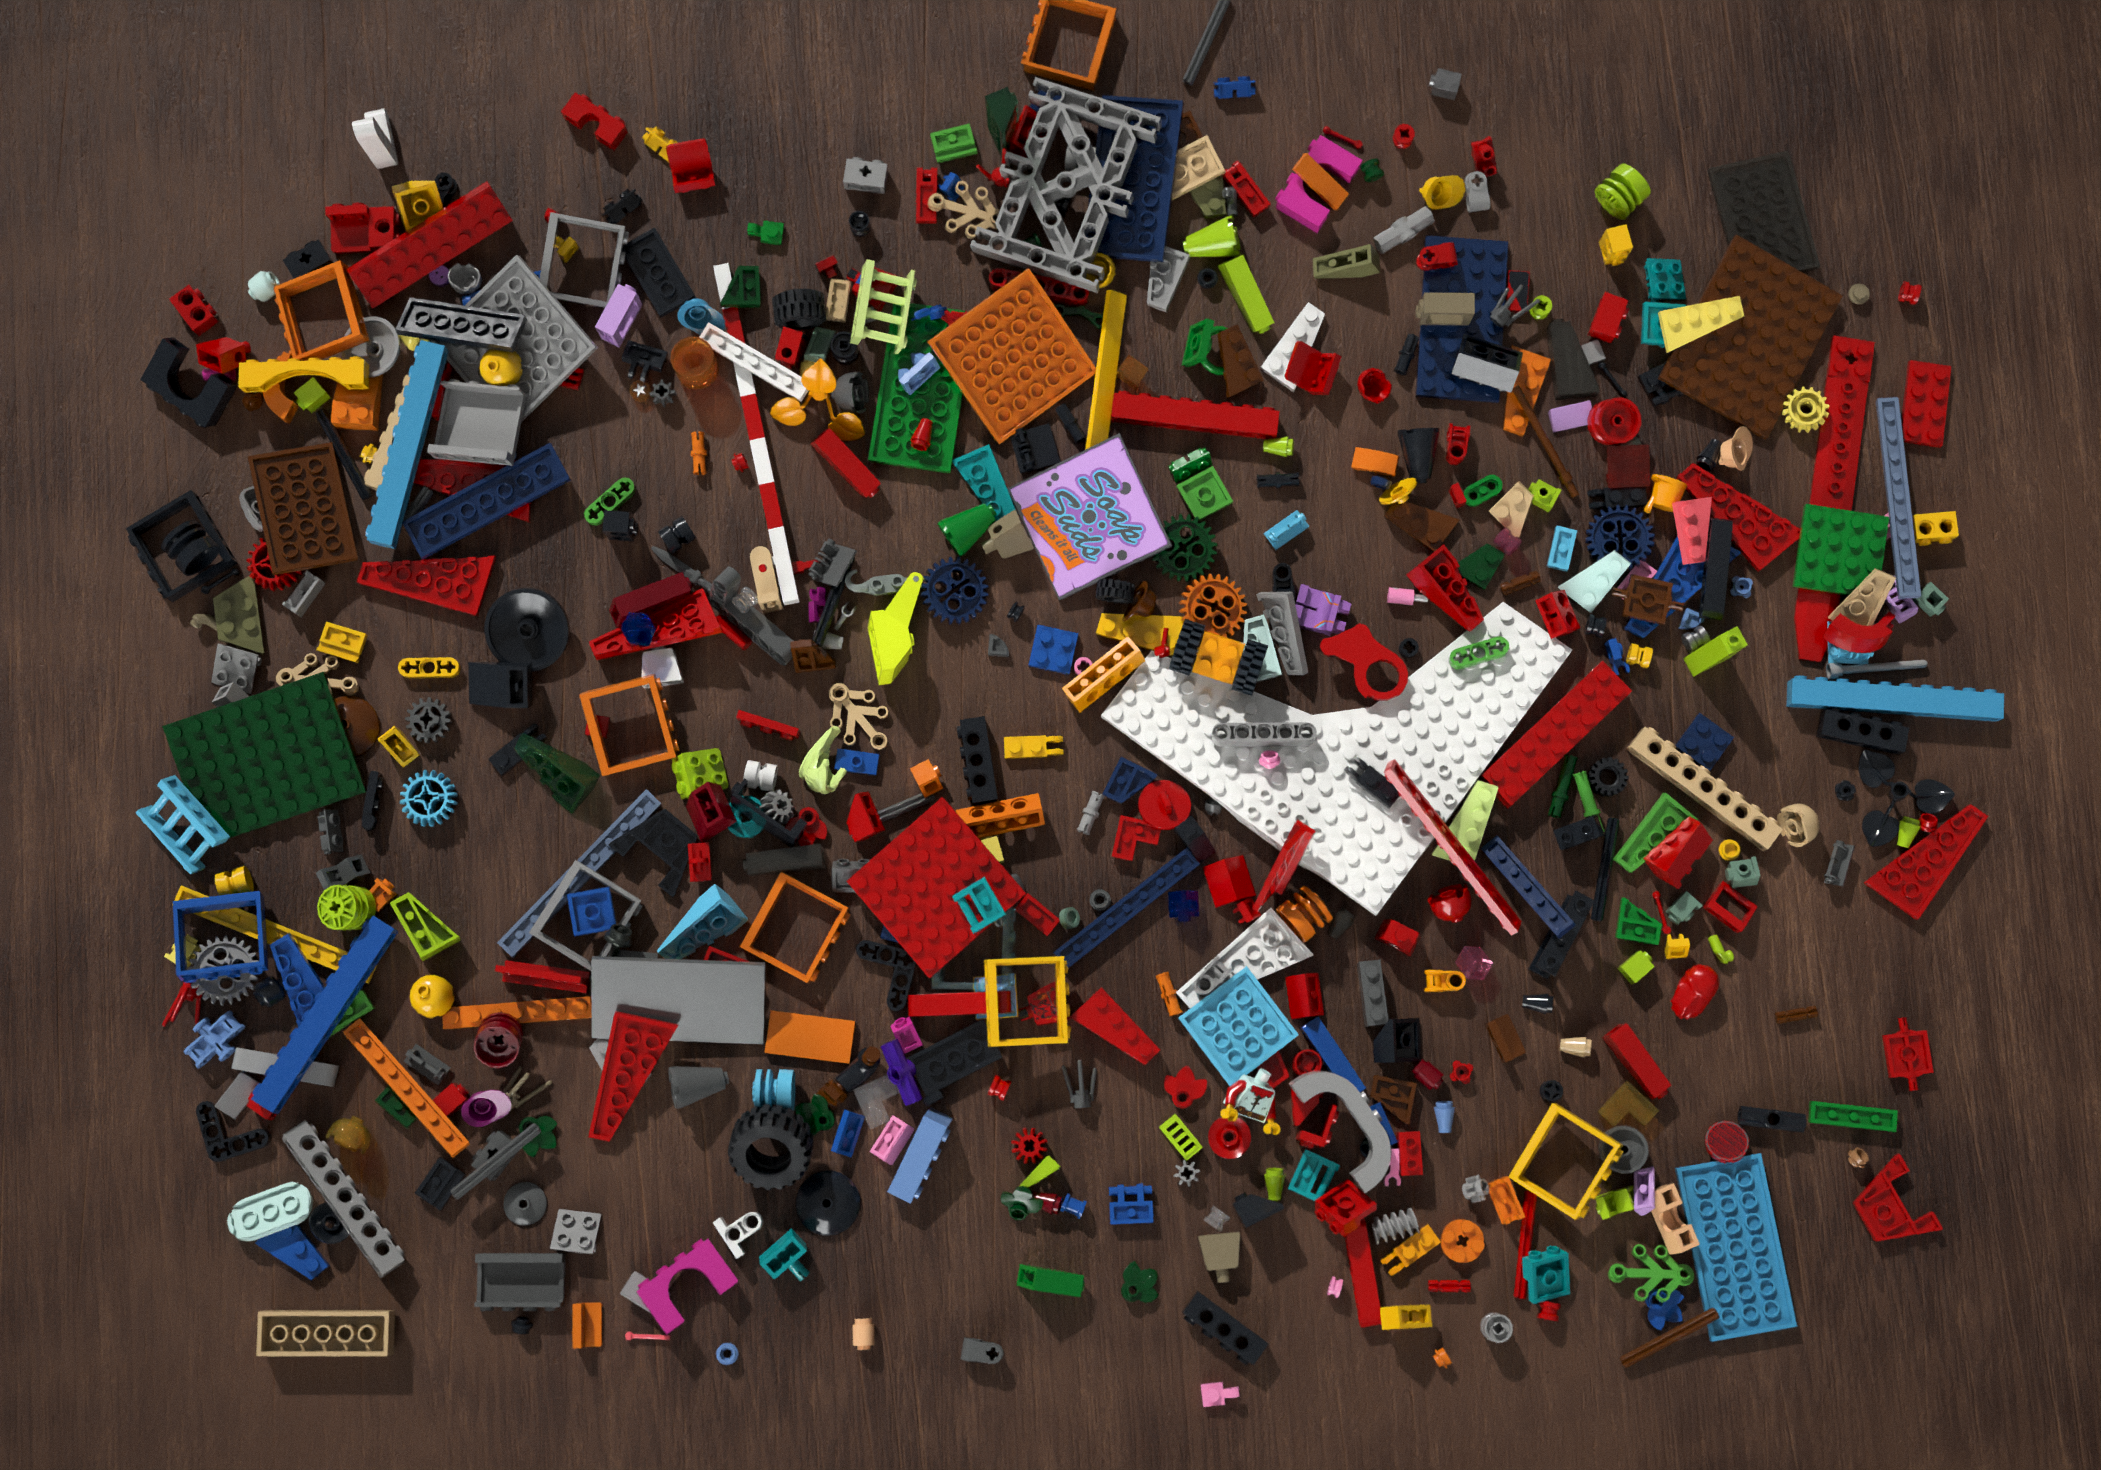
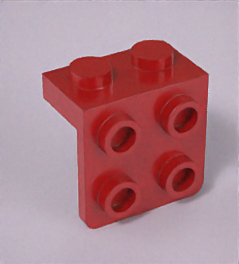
M696 139L666 146L675 193H686L690 190L707 189L715 186L713 166L705 139Z
M356 202L347 206L336 203L325 207V215L331 221V251L334 254L371 252L369 248V207L367 205Z
M1297 341L1285 372V379L1312 395H1329L1342 356L1337 353H1321L1303 341Z
M1329 1105L1319 1136L1303 1130L1298 1131L1296 1140L1300 1141L1299 1145L1311 1149L1314 1146L1321 1148L1329 1144L1333 1133L1329 1131L1331 1124L1336 1123L1339 1111L1336 1110L1337 1105Z

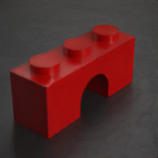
M575 92L561 111L564 119L580 130L589 121L599 122V127L594 133L596 139L613 151L616 150L628 133L624 120L618 116L612 117L608 114L609 111L601 105L597 107L584 94L580 96Z

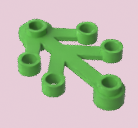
M1637 1244L1632 1249V1255L1640 1259L1649 1269L1625 1268L1622 1264H1614L1608 1271V1277L1615 1283L1622 1282L1625 1277L1651 1278L1643 1287H1638L1634 1292L1635 1299L1640 1302L1646 1300L1648 1293L1662 1279H1672L1665 1288H1660L1656 1292V1299L1659 1302H1666L1670 1298V1294L1679 1285L1687 1286L1691 1284L1694 1279V1272L1690 1266L1678 1264L1669 1256L1665 1246L1658 1245L1653 1251L1655 1258L1662 1260L1671 1269L1663 1270L1646 1253V1248L1641 1244ZM1639 1248L1642 1250L1643 1253L1639 1255L1636 1253L1635 1249ZM1658 1249H1661V1250L1664 1251V1255H1663V1256H1661V1255H1659V1254L1657 1253V1250H1658ZM1615 1269H1620L1622 1275H1617ZM1681 1271L1686 1272V1278L1681 1277ZM1638 1291L1644 1292L1645 1297H1639ZM1664 1292L1666 1298H1661L1659 1293Z

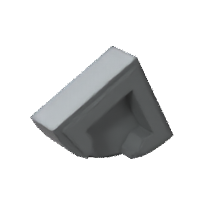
M990 634L988 656L1009 657V651L1005 642L998 636Z

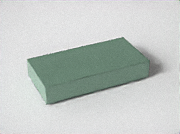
M816 326L804 354V360L817 362L821 358L825 362L835 331Z

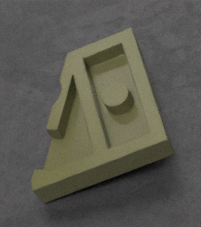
M1222 175L1189 191L1205 218L1226 217L1225 198L1222 196V190L1224 189Z

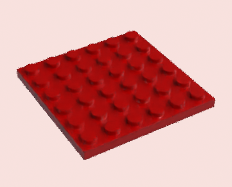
M941 797L846 881L928 978L933 977L993 924L991 923L973 934L970 929V923L958 902H954L953 895L985 877L1003 909L1007 912L1027 894L944 797ZM965 896L978 922L984 920L971 896Z

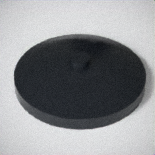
M518 588L503 594L493 603L485 619L484 632L490 651L500 662L532 663L533 672L550 666L563 654L569 641L570 626L565 610L553 596L535 588Z

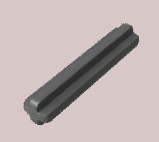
M920 793L878 811L879 817L882 822H885L934 801L935 796L932 794L924 798L923 794Z

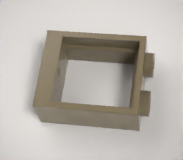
M1424 293L1422 299H1419L1415 311L1416 318H1419V325H1469L1475 314V293Z

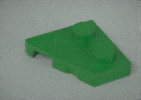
M1622 897L1615 938L1659 945L1662 924L1648 916L1641 908L1633 905L1627 898Z

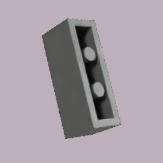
M1381 960L1358 962L1357 971L1365 1027L1386 1025L1388 1013Z

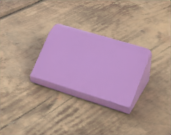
M1591 401L1551 409L1548 415L1553 433L1588 425L1587 419L1592 409Z
M1654 1167L1639 1169L1634 1172V1211L1643 1216L1655 1209Z

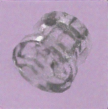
M743 587L739 595L736 594L732 597V602L739 611L747 613L751 606L758 603V598L750 588Z
M1212 1206L1210 1209L1211 1213L1209 1216H1205L1203 1220L1221 1232L1223 1224L1229 1221L1230 1217Z

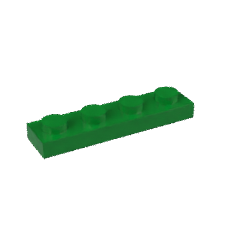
M1810 1101L1808 1123L1896 1132L1898 1110Z

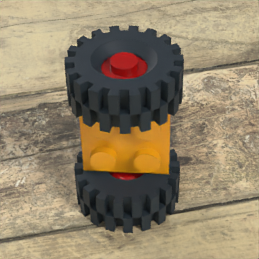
M1185 619L1169 669L1188 676L1192 671L1212 679L1233 684L1232 690L1252 696L1268 645L1248 639L1245 646V643L1208 631L1204 632L1206 625Z

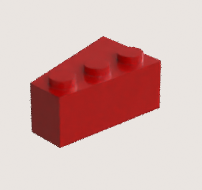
M1689 816L1672 833L1668 834L1660 844L1650 850L1649 854L1643 859L1656 877L1679 889L1682 885L1681 879L1685 874H1690L1692 871L1691 865L1695 859L1699 860L1713 839L1701 822Z

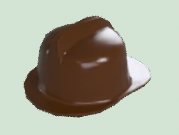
M1146 581L1141 582L1134 590L1133 602L1128 604V608L1123 616V622L1127 621L1133 614L1141 617H1149L1153 614L1156 605V595L1148 588Z

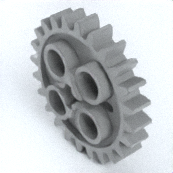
M217 936L215 943L208 939L207 947L200 944L201 952H193L196 959L189 960L194 966L188 967V970L216 967L208 964L207 961L209 960L217 966L259 961L253 960L257 955L255 952L250 953L252 950L251 946L244 948L245 942L243 940L237 944L236 937L229 942L227 936H225L224 940L220 942ZM220 952L227 954L223 960H217L215 957ZM242 973L239 976L241 978L239 981L227 977V975L219 976L216 980L201 978L193 982L191 987L192 989L198 988L196 990L197 995L204 993V1001L211 997L212 1004L218 999L220 1004L223 1005L224 1001L228 999L231 1005L233 998L240 1002L241 994L249 996L247 988L254 990L255 988L251 982H258V978L249 973ZM225 981L233 982L232 986L228 989L221 987Z

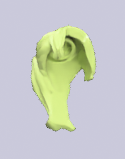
M837 726L827 730L805 756L799 769V777L805 780L807 786L817 793L828 794L835 791L847 772L845 768H840L836 775H834L829 768V749L834 739L841 732Z

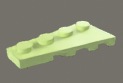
M1479 780L1475 783L1448 827L1474 861L1498 791V786ZM1437 845L1431 854L1450 861L1445 850Z

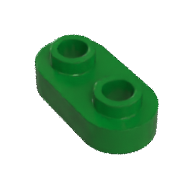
M1488 475L1468 486L1463 492L1467 500L1465 504L1476 507L1498 495L1503 487L1501 479L1496 475ZM1488 484H1493V485H1494V489H1493V490L1488 489L1487 485H1488ZM1475 494L1477 498L1472 500L1469 495Z

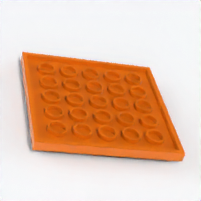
M1030 269L1023 271L927 341L997 444H1001L1016 433V429L1024 427L1096 373V367Z

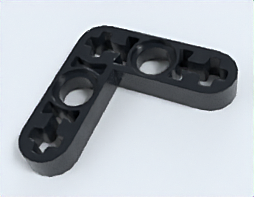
M868 940L859 942L856 947V953L861 959L895 967L887 997V1005L893 1011H901L907 1003L916 962L913 960L912 963H908V966H904L903 961L897 960L898 964H893L896 959V951L900 952L898 956L906 957L908 953L905 949ZM868 944L869 949L876 951L875 946H879L877 959H873L874 954L867 953L866 956H863L860 948ZM884 949L892 951L893 955L889 961H883L880 957ZM899 975L907 977L908 983L906 986H897L896 978ZM893 988L900 991L906 990L905 995L900 993L899 999L903 1002L897 1008H894V1004L891 1002V999H895L897 992H893Z
M203 1101L197 1106L196 1115L207 1154L212 1161H225L269 1145L271 1135L265 1129H255L226 1138L219 1110L215 1107L216 1104L211 1101ZM205 1106L212 1108V1111L209 1112L210 1119L215 1118V1122L205 1124V1121L209 1120L208 1115L202 1112L205 1110ZM212 1125L218 1128V1134L214 1138L208 1135V1128ZM258 1133L265 1136L262 1144L260 1142L250 1143L249 1139L257 1138ZM238 1139H242L245 1143L242 1151H237L234 1148V1143ZM217 1146L219 1149L229 1147L230 1151L222 1152L220 1154L221 1157L214 1155V1152L217 1151Z

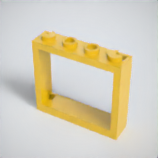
M1064 956L984 960L988 1047L1068 1043L1071 1027L1070 1025L1067 1026V1017H1070V1006L1066 1004V995H1069V984L1065 982V974L1068 973L1067 961H1064ZM1054 964L1058 1037L999 1040L996 966Z
M1552 1103L1511 1171L1509 1178L1573 1219L1584 1218L1590 1209L1587 1205L1591 1198L1595 1200L1601 1191L1600 1183L1602 1180L1606 1181L1610 1176L1612 1163L1614 1161L1618 1162L1624 1152L1621 1150L1623 1144L1557 1103ZM1559 1115L1564 1116L1613 1147L1576 1209L1523 1176Z

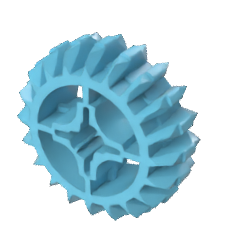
M423 770V777L417 772L415 773L416 780L409 777L408 781L411 784H403L407 791L400 792V795L405 797V799L400 800V804L406 805L402 808V811L404 813L409 812L406 817L408 819L414 818L413 823L418 824L420 822L423 827H426L427 823H429V826L434 827L435 820L441 825L443 823L441 817L448 820L450 817L446 813L448 811L451 813L455 812L450 807L458 803L452 800V798L458 796L456 792H451L456 787L454 784L449 785L451 779L448 777L444 779L445 775L443 773L437 775V772L432 770L429 776V772ZM430 782L440 784L444 793H435ZM422 785L421 793L414 796L416 790ZM428 794L433 796V799L430 800V803L425 801V797H427ZM444 801L441 808L435 812L437 803ZM414 804H423L427 815L419 814Z

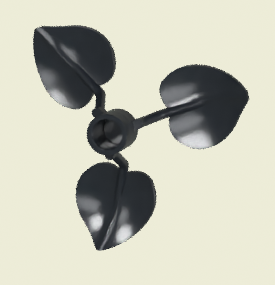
M1864 750L1860 756L1858 770L1863 783L1871 788H1877L1881 783L1891 787L1889 796L1892 802L1886 813L1884 814L1878 810L1871 811L1862 821V831L1868 844L1872 847L1885 845L1897 835L1899 822L1896 818L1889 816L1896 801H1902L1909 795L1912 798H1917L1916 805L1919 810L1924 813L1935 814L1943 810L1955 796V793L1948 786L1931 779L1919 781L1915 785L1916 794H1913L1904 782L1893 783L1886 781L1891 779L1895 773L1894 763L1889 757L1868 750Z

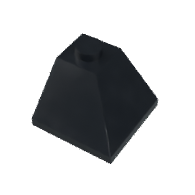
M1420 1018L1389 1019L1373 1041L1374 1063L1420 1061Z
M1246 1192L1234 1197L1235 1202L1231 1203L1242 1226L1245 1228L1285 1209L1283 1204L1253 1194L1247 1195Z

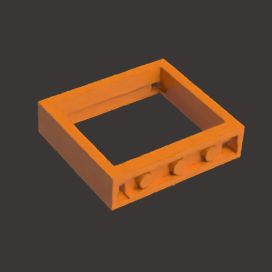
M1039 0L1038 8H1040L1038 15L1035 14L1032 26L1035 28L1033 34L1029 33L1026 45H1029V48L1022 55L1021 64L1024 65V72L1094 91L1116 19L1117 9L1087 0ZM1050 5L1105 19L1088 78L1033 63Z
M341 260L274 287L276 299L274 300L280 309L279 318L286 331L284 332V337L290 346L289 355L293 358L300 359V361H308L309 358H320L322 360L370 341L354 282L347 271L349 266ZM337 278L352 334L305 352L290 297Z
M656 674L589 690L579 695L602 776L677 757V751H680L677 739H673L671 731H674L672 719L667 718L668 703L666 698L662 699L660 690H663V685L660 678H656ZM649 684L668 752L611 766L592 698Z
M781 872L740 947L810 984L811 981L815 982L820 973L818 967L821 962L825 963L830 955L828 949L831 943L835 944L841 934L838 932L841 925H846L851 916L848 913L850 909ZM787 883L840 911L806 975L753 947Z

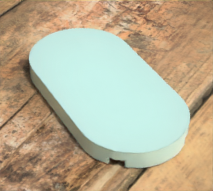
M289 1182L242 1199L235 1204L234 1209L229 1213L227 1220L228 1228L236 1238L242 1241H253L297 1225L304 1221L312 1210V1194L303 1185Z

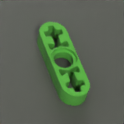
M629 478L619 479L588 506L584 512L587 522L593 526L600 525L603 522L604 512L602 510L597 514L598 519L592 518L590 520L592 517L590 513L592 511L596 513L600 510L599 504H601L604 510L616 511L631 498L636 491L633 481ZM622 484H630V490L628 492L622 491ZM615 490H616L618 493L621 492V493H620V496L622 497L621 499H619V497L616 495V493H614ZM609 496H613L616 499V503L612 507H607L604 504L605 499Z
M1495 637L1454 649L1450 654L1449 664L1454 669H1463L1501 658L1507 654L1509 642L1504 637ZM1496 643L1504 646L1502 652L1499 649H1494L1491 651V655H1489V649L1494 648ZM1481 648L1484 650L1485 656L1477 658L1474 656L1473 650ZM1467 651H1469V657L1464 658L1462 663L1454 661L1456 654L1459 657H1464L1467 655Z

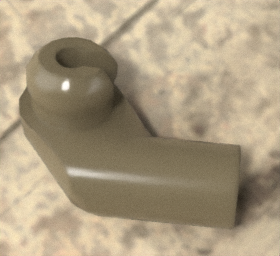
M195 614L192 616L193 619L190 621V624L194 628L199 629L202 624H206L217 631L216 619L212 615Z

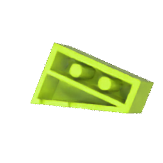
M409 892L390 902L422 961L461 941L455 932L448 928Z

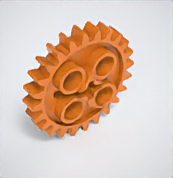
M1208 574L1207 580L1202 575L1199 577L1200 583L1194 579L1192 581L1194 587L1186 586L1189 593L1183 592L1181 594L1186 598V600L1179 602V604L1184 606L1179 612L1185 613L1181 621L1187 619L1206 625L1204 632L1208 631L1226 638V633L1233 636V629L1237 631L1240 629L1237 623L1245 622L1240 616L1247 614L1246 611L1242 610L1243 607L1247 606V603L1241 602L1245 595L1238 594L1241 587L1234 589L1235 581L1229 584L1227 583L1228 577L1226 576L1221 580L1220 574H1217L1215 579H1213L1212 574ZM1204 589H1209L1212 592L1211 599L1204 597ZM1223 598H1228L1231 601L1230 608H1226L1222 604ZM1196 599H1199L1200 601H1202V602L1205 603V604H1200V603H1198V602L1196 601ZM1213 603L1215 604V609H1217L1214 612L1211 611L1210 607ZM1196 608H1201L1204 611L1203 618L1196 616ZM1221 611L1229 613L1230 616H1226ZM1216 616L1223 620L1222 627L1215 625L1214 618Z

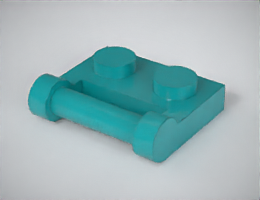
M985 877L952 896L954 902H958L970 923V929L973 934L1007 915ZM965 896H971L984 920L978 922Z
M1305 1149L1287 1189L1315 1201L1326 1193L1335 1171L1339 1170L1340 1165ZM1322 1165H1325L1328 1168L1317 1193L1314 1194L1310 1191Z

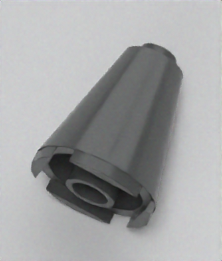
M668 1067L669 1082H671L672 1088L671 1094L676 1109H681L726 1088L725 1084H729L727 1071L723 1072L722 1068Z

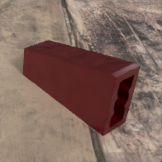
M683 572L613 598L609 613L616 628H619L689 595L692 584L689 578L685 577Z

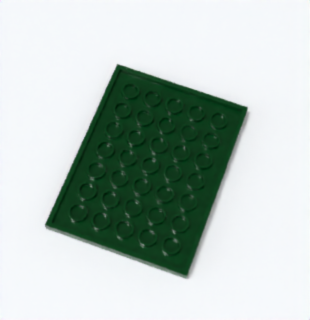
M325 671L162 726L182 783L226 831L230 838L367 792Z

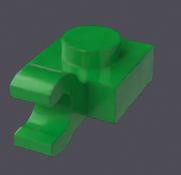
M763 221V226L748 223L747 232L750 236H760L761 243L782 245L784 223Z

